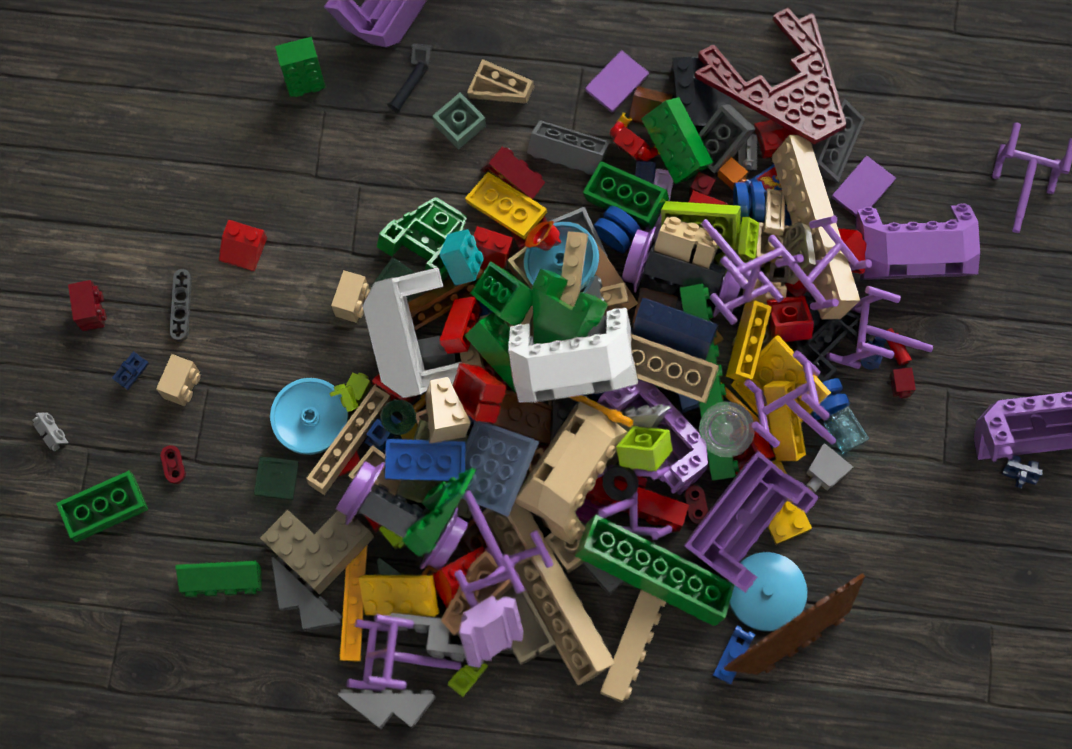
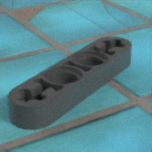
M185 269L177 270L173 276L170 335L176 342L185 341L189 334L192 277ZM182 275H185L187 278L183 280L184 287H181V281L178 279ZM180 292H185L187 295L183 301L176 299L177 294ZM179 310L185 311V316L182 319L175 317L176 312ZM175 323L181 324L180 328L184 332L180 334V337L175 334L179 328Z

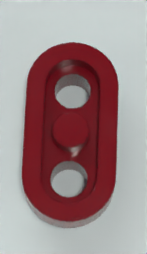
M173 445L164 447L161 451V461L165 477L170 483L179 484L186 476L181 452ZM170 454H175L173 459H169ZM179 472V476L174 478L173 473Z
M694 485L686 490L685 502L689 505L687 513L690 522L699 525L708 513L703 489ZM697 492L698 497L693 498L691 493ZM700 511L702 513V516L697 517L695 515V512Z

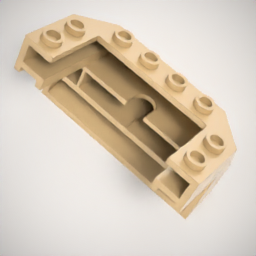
M579 402L574 406L520 488L514 503L544 518L553 535L573 545L575 540L580 538L583 529L575 511L583 504L587 492L593 489L598 475L604 472L609 458H612L615 452L618 455L617 445L628 432L617 423L609 420L601 411Z

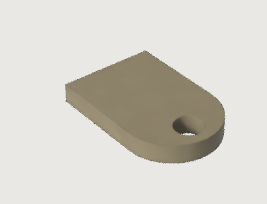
M794 223L785 235L783 246L792 256L799 254L803 256V261L797 264L807 274L816 266L811 229L806 224ZM789 267L787 283L794 285L799 281V278Z

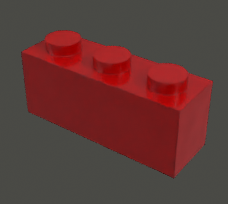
M475 297L454 299L439 340L447 354L468 352L471 343L464 335L478 323L482 313V308Z

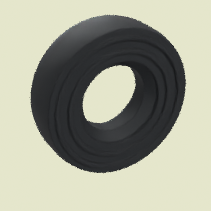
M615 465L608 469L603 477V488L607 495L614 500L623 501L630 499L638 490V477L628 467ZM616 476H622L626 479L627 488L625 490H620L615 486L614 479Z

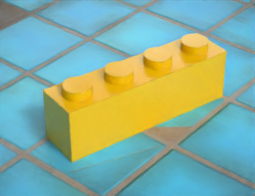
M755 300L744 305L726 377L740 382H745L747 379L753 380L771 306Z
M794 380L772 381L765 385L764 397L766 398L767 405L795 390ZM786 404L767 414L771 426L770 433L780 442L778 447H773L776 461H798L805 456L806 451L800 417Z

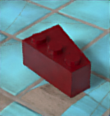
M502 146L494 152L481 168L483 172L486 173L488 170L530 199H533L545 184V181L542 180L543 177L538 172L530 170L528 164L521 159L518 160L514 156L513 151L507 147L504 148Z

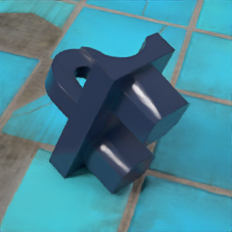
M875 336L873 342L868 341V344L884 348L886 340ZM876 354L860 359L866 369H878L883 356Z
M133 351L127 360L123 361L112 379L129 390L149 365V362Z
M1013 455L1012 459H1009L1003 468L1002 475L1016 479L1015 487L1022 488L1025 482L1036 485L1043 470L1039 469V462L1029 461L1027 465L1020 464L1021 458Z

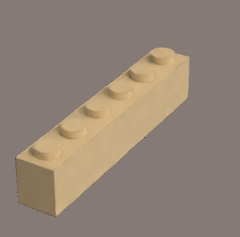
M375 385L306 478L308 485L323 495L326 494L368 436L366 434L377 419L381 418L391 404L389 394Z
M643 590L640 591L613 659L615 663L609 669L600 694L621 703L624 698L628 700L632 688L629 687L631 680L635 681L639 673V669H636L639 661L643 662L647 651L643 649L645 644H650L654 632H651L653 624H658L661 617L658 611L660 606H665V601Z

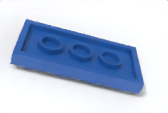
M386 439L384 479L449 481L451 477L460 478L458 475L465 471L466 442L442 441L430 444L429 440Z

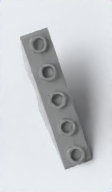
M659 404L654 407H649L648 405L640 408L628 407L620 412H622V415L632 419L633 425L628 427L620 422L617 424L627 432L633 426L657 429L670 406Z
M343 689L338 694L380 729L384 727L393 714L413 728L436 699L433 691H421V694H413L411 690H402L401 694H393L392 690H381V694H373V690H361V693H353V690Z

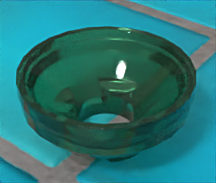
M395 399L388 402L381 411L382 426L394 435H402L409 432L416 422L415 409L405 400ZM393 412L401 413L402 420L400 423L392 422L391 415Z

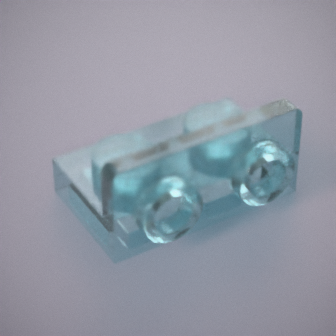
M849 406L832 414L824 421L828 432L836 439L837 446L843 454L869 440L868 435Z

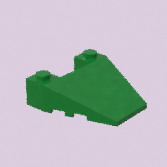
M435 197L417 207V210L411 213L408 212L402 218L389 222L379 234L377 248L392 257L402 245L428 261L425 271L439 268L443 282L449 273L439 255L448 234L463 230L467 216Z
M540 269L532 286L534 345L588 337L589 331L600 323L608 303L596 296L580 292L574 306L571 307L560 300L568 280L555 272Z
M474 468L458 475L460 478L451 477L449 483L445 481L440 482L427 492L422 504L431 513L409 527L402 539V542L419 557L426 552L430 553L435 548V542L461 500L475 472Z

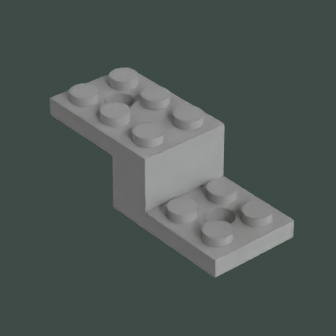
M391 613L390 617L413 620L415 632L427 633V630H429L427 651L432 657L444 659V656L451 657L453 661L459 662L467 659L463 646L450 644L452 633L441 622V619ZM398 626L397 630L407 631L408 628Z

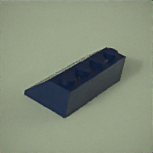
M642 298L632 334L706 361L719 324L653 300Z

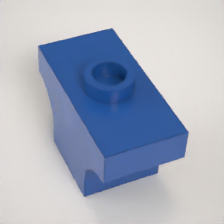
M386 411L367 432L366 435L368 437L365 443L370 447L373 445L383 452L386 439H392L404 422L391 412Z

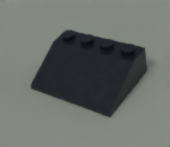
M676 57L672 61L674 98H680L699 134L721 105H731L730 97L695 78V71L705 67L700 58Z

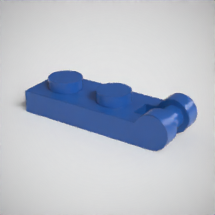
M736 626L714 671V677L731 685L737 672L725 671L723 667L748 650L754 638V633L750 631L747 633L742 630V627ZM738 637L745 640L743 645L736 642Z

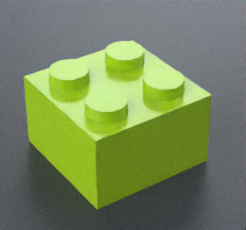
M633 426L617 445L620 466L630 469L657 471L672 452L670 431Z

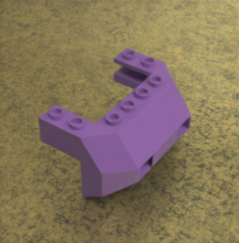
M328 0L324 7L345 30L371 44L388 47L401 41L427 0H365L361 8L353 0Z
M958 204L957 206H951L955 219H950L947 222H909L908 224L892 222L886 225L882 224L876 208L864 207L863 209H857L856 230L863 235V240L867 244L865 260H871L872 266L865 268V272L860 274V280L977 275L980 260L979 226L970 205Z
M638 380V383L635 385L605 392L597 401V403L611 410L616 409L618 411L631 406L635 408L645 405L654 407L659 404L670 406L657 429L670 431L672 452L658 469L670 467V471L661 477L660 480L667 482L672 488L671 492L673 494L677 492L681 495L707 470L706 440L654 384Z
M1072 392L998 400L991 404L976 421L974 442L978 460L991 458L992 461H997V458L1007 457L1009 460L1012 459L1013 455L1072 449Z
M756 451L702 519L684 546L746 593L757 578L756 575L739 563L746 556L747 551L758 540L764 529L769 526L771 520L782 509L786 501L807 513L819 497L804 484L781 471L759 451Z

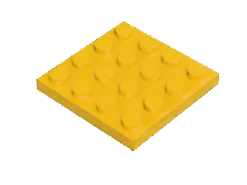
M779 335L775 336L760 352L754 377L751 381L763 392L764 386L772 381L794 380L795 389L806 383L803 365L793 357V350ZM813 374L820 405L831 392ZM734 380L731 386L758 415L754 393L744 385V382ZM802 395L797 397V403L811 414L814 410L801 399ZM766 415V416H767L768 427L770 428V427H771V426H770V420H769L768 415Z

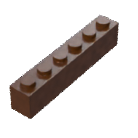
M481 268L479 269L475 281L455 286L452 279H449L443 283V287L432 289L410 301L408 305L414 329L417 330L450 311L454 299L474 297L470 292L484 271Z

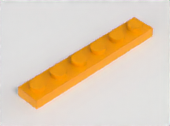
M368 545L346 567L340 661H361L363 628L355 627L356 619L363 620L364 606L359 577L366 575Z

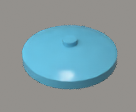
M554 223L553 225L560 232L559 239L562 241L561 244L553 246L548 251L537 247H527L524 255L526 276L532 285L540 269L555 272L561 276L568 231L587 233L588 240L580 290L588 285L598 268L599 250L596 241L585 228L576 223Z
M317 378L299 379L285 386L274 399L270 413L271 426L277 439L289 450L306 455L324 452L328 450L348 422V412L342 406L340 399L342 395L338 394L330 397L329 393L335 387L331 383Z
M762 552L753 554L740 562L747 570L757 576L753 585L746 593L737 586H734L729 603L733 613L743 624L754 630L773 632L802 613L807 600V586L802 572L790 559L780 554Z

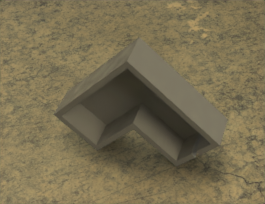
M287 510L260 539L320 595L369 544L374 536L354 516L349 524L345 525L346 515L339 511L314 534Z
M512 586L498 600L503 597L515 598L523 628L522 641L512 640L511 649L521 666L534 659L536 652L541 655L555 647V642L525 588L522 592L517 593L514 586Z

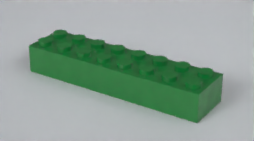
M598 515L593 516L586 523L575 557L713 626H716L726 617L735 586L733 583Z

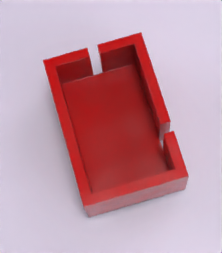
M459 363L453 388L466 414L475 421L496 423L497 417L500 414L499 403H502L506 394V385L478 365Z

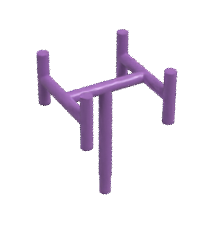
M1013 123L1009 141L1006 145L1000 144L992 178H1000L1002 166L1006 158L1011 159L1015 157L1029 161L1012 232L1020 233L1037 164L1052 168L1047 188L1048 194H1054L1057 179L1061 173L1069 174L1072 163V138L1069 139L1066 154L1062 160L1047 159L1015 150L1021 124Z
M836 216L810 221L809 223L812 229L822 227L835 245L822 260H816V266L811 269L812 271L808 276L797 264L804 259L801 254L792 256L797 261L792 267L784 258L777 259L775 262L777 267L788 265L817 302H813L810 305L812 310L836 307L839 304L837 299L825 300L812 283L839 251L850 262L851 271L872 266L871 260L858 261L830 224L837 222Z
M704 220L701 223L710 237L727 256L723 257L720 262L738 284L745 289L744 295L725 304L716 293L709 297L731 325L735 324L737 319L730 310L767 292L778 303L784 299L770 280L760 271L762 264L779 256H782L790 267L794 266L797 262L774 235H771L768 241L775 250L744 263L708 220ZM758 278L764 286L754 290Z
M867 286L865 293L870 295L861 298L851 309V311L861 314L856 353L844 357L827 353L826 360L859 369L861 362L857 360L877 354L890 359L893 358V351L865 343L866 333L927 352H932L933 345L867 325L870 303L880 299L899 303L901 299L899 295Z
M798 350L793 353V357L803 365L806 379L804 385L767 405L764 392L750 379L744 382V385L755 395L760 424L754 422L752 428L773 447H778L780 442L769 433L766 415L785 404L829 444L832 445L836 442V439L819 422L793 400L802 395L801 399L824 420L829 418L830 414L819 405L813 374L816 377L819 376L820 371Z
M614 465L606 466L604 472L599 474L598 477L604 476L606 471ZM670 467L657 469V471L632 470L637 476H651L652 479H657L670 471ZM637 492L630 499L605 507L598 512L599 517L604 518L630 508V527H620L636 535H647L658 539L672 532V527L669 525L663 528L638 527Z
M466 491L463 494L488 545L485 551H488L493 556L499 567L487 578L469 584L462 570L454 573L471 608L478 605L472 591L510 579L516 592H522L524 588L513 567L519 561L540 554L546 568L554 565L537 530L530 533L536 547L510 556L507 554L502 555L471 491Z
M376 614L375 622L359 619L355 621V627L369 629L363 681L348 679L347 687L378 692L385 690V687L405 690V681L391 679L393 661L459 670L461 667V663L456 661L395 652L397 627L413 628V620ZM377 631L389 632L387 649L375 651ZM374 659H385L383 678L371 676Z

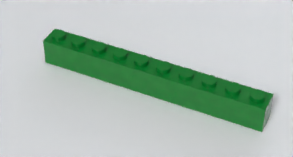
M704 284L680 288L683 311L710 321V318H713L712 307H708L707 299H710L708 287L705 288ZM714 340L706 361L718 365L719 370L707 402L699 401L711 477L712 480L736 477V472H739L738 461H734L733 458L736 448L734 441L730 440V434L733 431L731 422H727L726 414H729L728 403H724L723 395H726L725 384H721L720 381L723 371L721 364L717 363L716 357H719L720 354L718 345H714Z

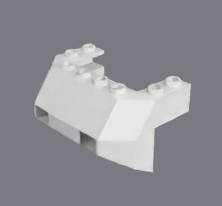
M439 268L375 282L363 304L381 382L403 398L424 393L428 389L430 380L448 377L453 385L458 365L462 363L458 362L429 370L424 369L406 297L407 295L443 287Z
M627 308L607 311V334L603 335L596 334L590 337L534 345L533 336L530 337V324H517L510 327L509 356L513 382L519 402H538L610 391L638 383L631 352V326Z

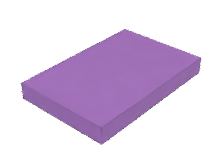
M621 50L585 88V91L613 113L633 93L637 86L649 76V72Z
M866 156L831 198L857 217V209L873 207L896 178Z

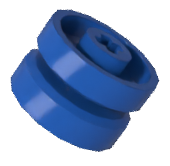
M762 181L751 182L749 189L745 182L734 183L733 205L741 206L740 224L742 223V217H749V214L750 218L755 221L764 222L765 197Z
M609 206L603 213L604 218L598 219L593 226L598 237L606 245L617 252L625 253L631 246L630 240L633 241L636 231L638 229L641 230V228L626 212L618 207Z
M835 378L822 382L831 392L820 404L830 414L829 416L850 405L847 395L839 394L843 389L840 379ZM815 411L810 414L815 420L823 419Z

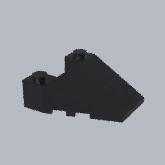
M807 291L803 296H805L814 321L812 339L791 341L795 351L798 350L820 371L817 378L824 382L830 380L837 371L825 359L827 353H830L845 337L857 347L860 316L848 312L841 319H821L819 311L810 308L811 303L816 302V300ZM866 333L865 343H867L873 337V335Z

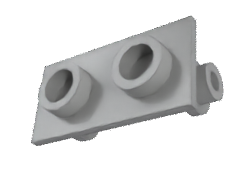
M754 134L748 138L738 151V163L746 170H757V135Z
M36 413L37 417L32 420L34 422L33 426L40 436L47 433L43 440L49 449L56 451L60 448L59 444H68L64 432L57 427L54 418L50 414Z

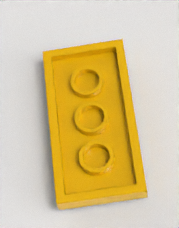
M489 172L485 174L465 197L466 203L523 239L528 236L531 230L547 213L545 207Z
M771 461L781 471L786 473L781 461ZM786 501L782 509L771 520L768 529L775 545L812 530V527L805 512Z
M362 575L359 577L365 615L391 616V613L413 616H436L439 614L432 575Z

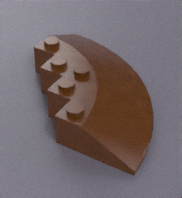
M862 573L846 585L815 603L814 606L790 620L791 622L778 628L723 667L724 670L754 675L765 671L767 674L776 668L775 663L786 655L791 658L799 652L798 647L805 648L822 637L820 632L832 624L836 627L845 621L843 617L850 613L865 575Z

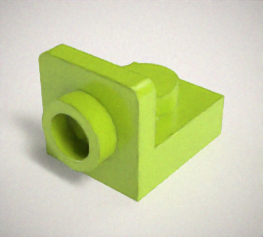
M344 383L337 385L329 393L330 397L338 394L342 395L340 398L341 403L347 412L359 407L352 385L345 386Z

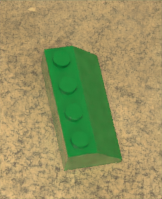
M256 561L176 565L179 592L183 595L185 594V597H197V594L204 593L205 596H217V593L224 592L225 595H237V592L243 591L244 594H256V591H262L261 566Z

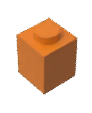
M731 157L719 169L717 177L733 190L734 183L747 181L748 171Z

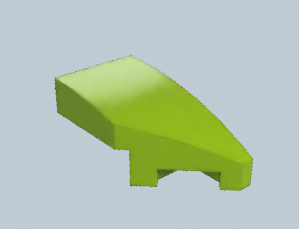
M481 664L480 667L464 665V668H460L448 682V686L464 697L488 665Z

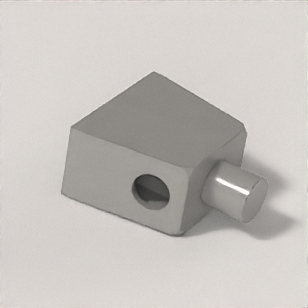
M824 443L807 471V475L812 479L807 483L806 487L814 493L820 486L825 490H829L846 476L853 466Z

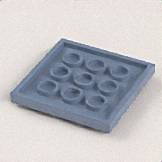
M475 421L465 444V471L474 468L475 472L465 492L470 490L478 505L509 517L539 442L486 422Z

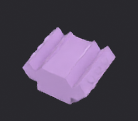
M491 596L463 613L460 636L469 666L480 667L482 659L491 661L492 657L500 651L511 648L512 640L522 641L523 628L515 598L503 597L497 601Z

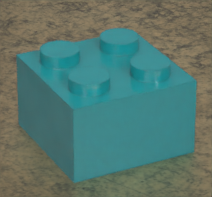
M468 229L448 234L439 255L454 285L475 281L483 262V254L478 250L474 236L470 234Z

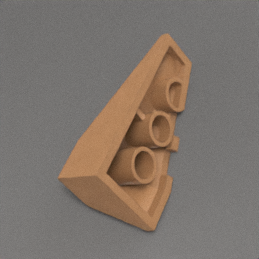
M596 242L599 250V263L595 275L601 278L602 287L624 283ZM626 284L629 302L607 307L604 316L607 317V311L617 308H627L628 311L638 304Z
M485 551L471 564L465 577L468 584L487 578L499 568L493 556L488 551ZM508 579L474 590L472 593L478 604L491 596L498 600L513 584ZM461 587L441 619V622L454 636L460 632L463 613L471 609Z

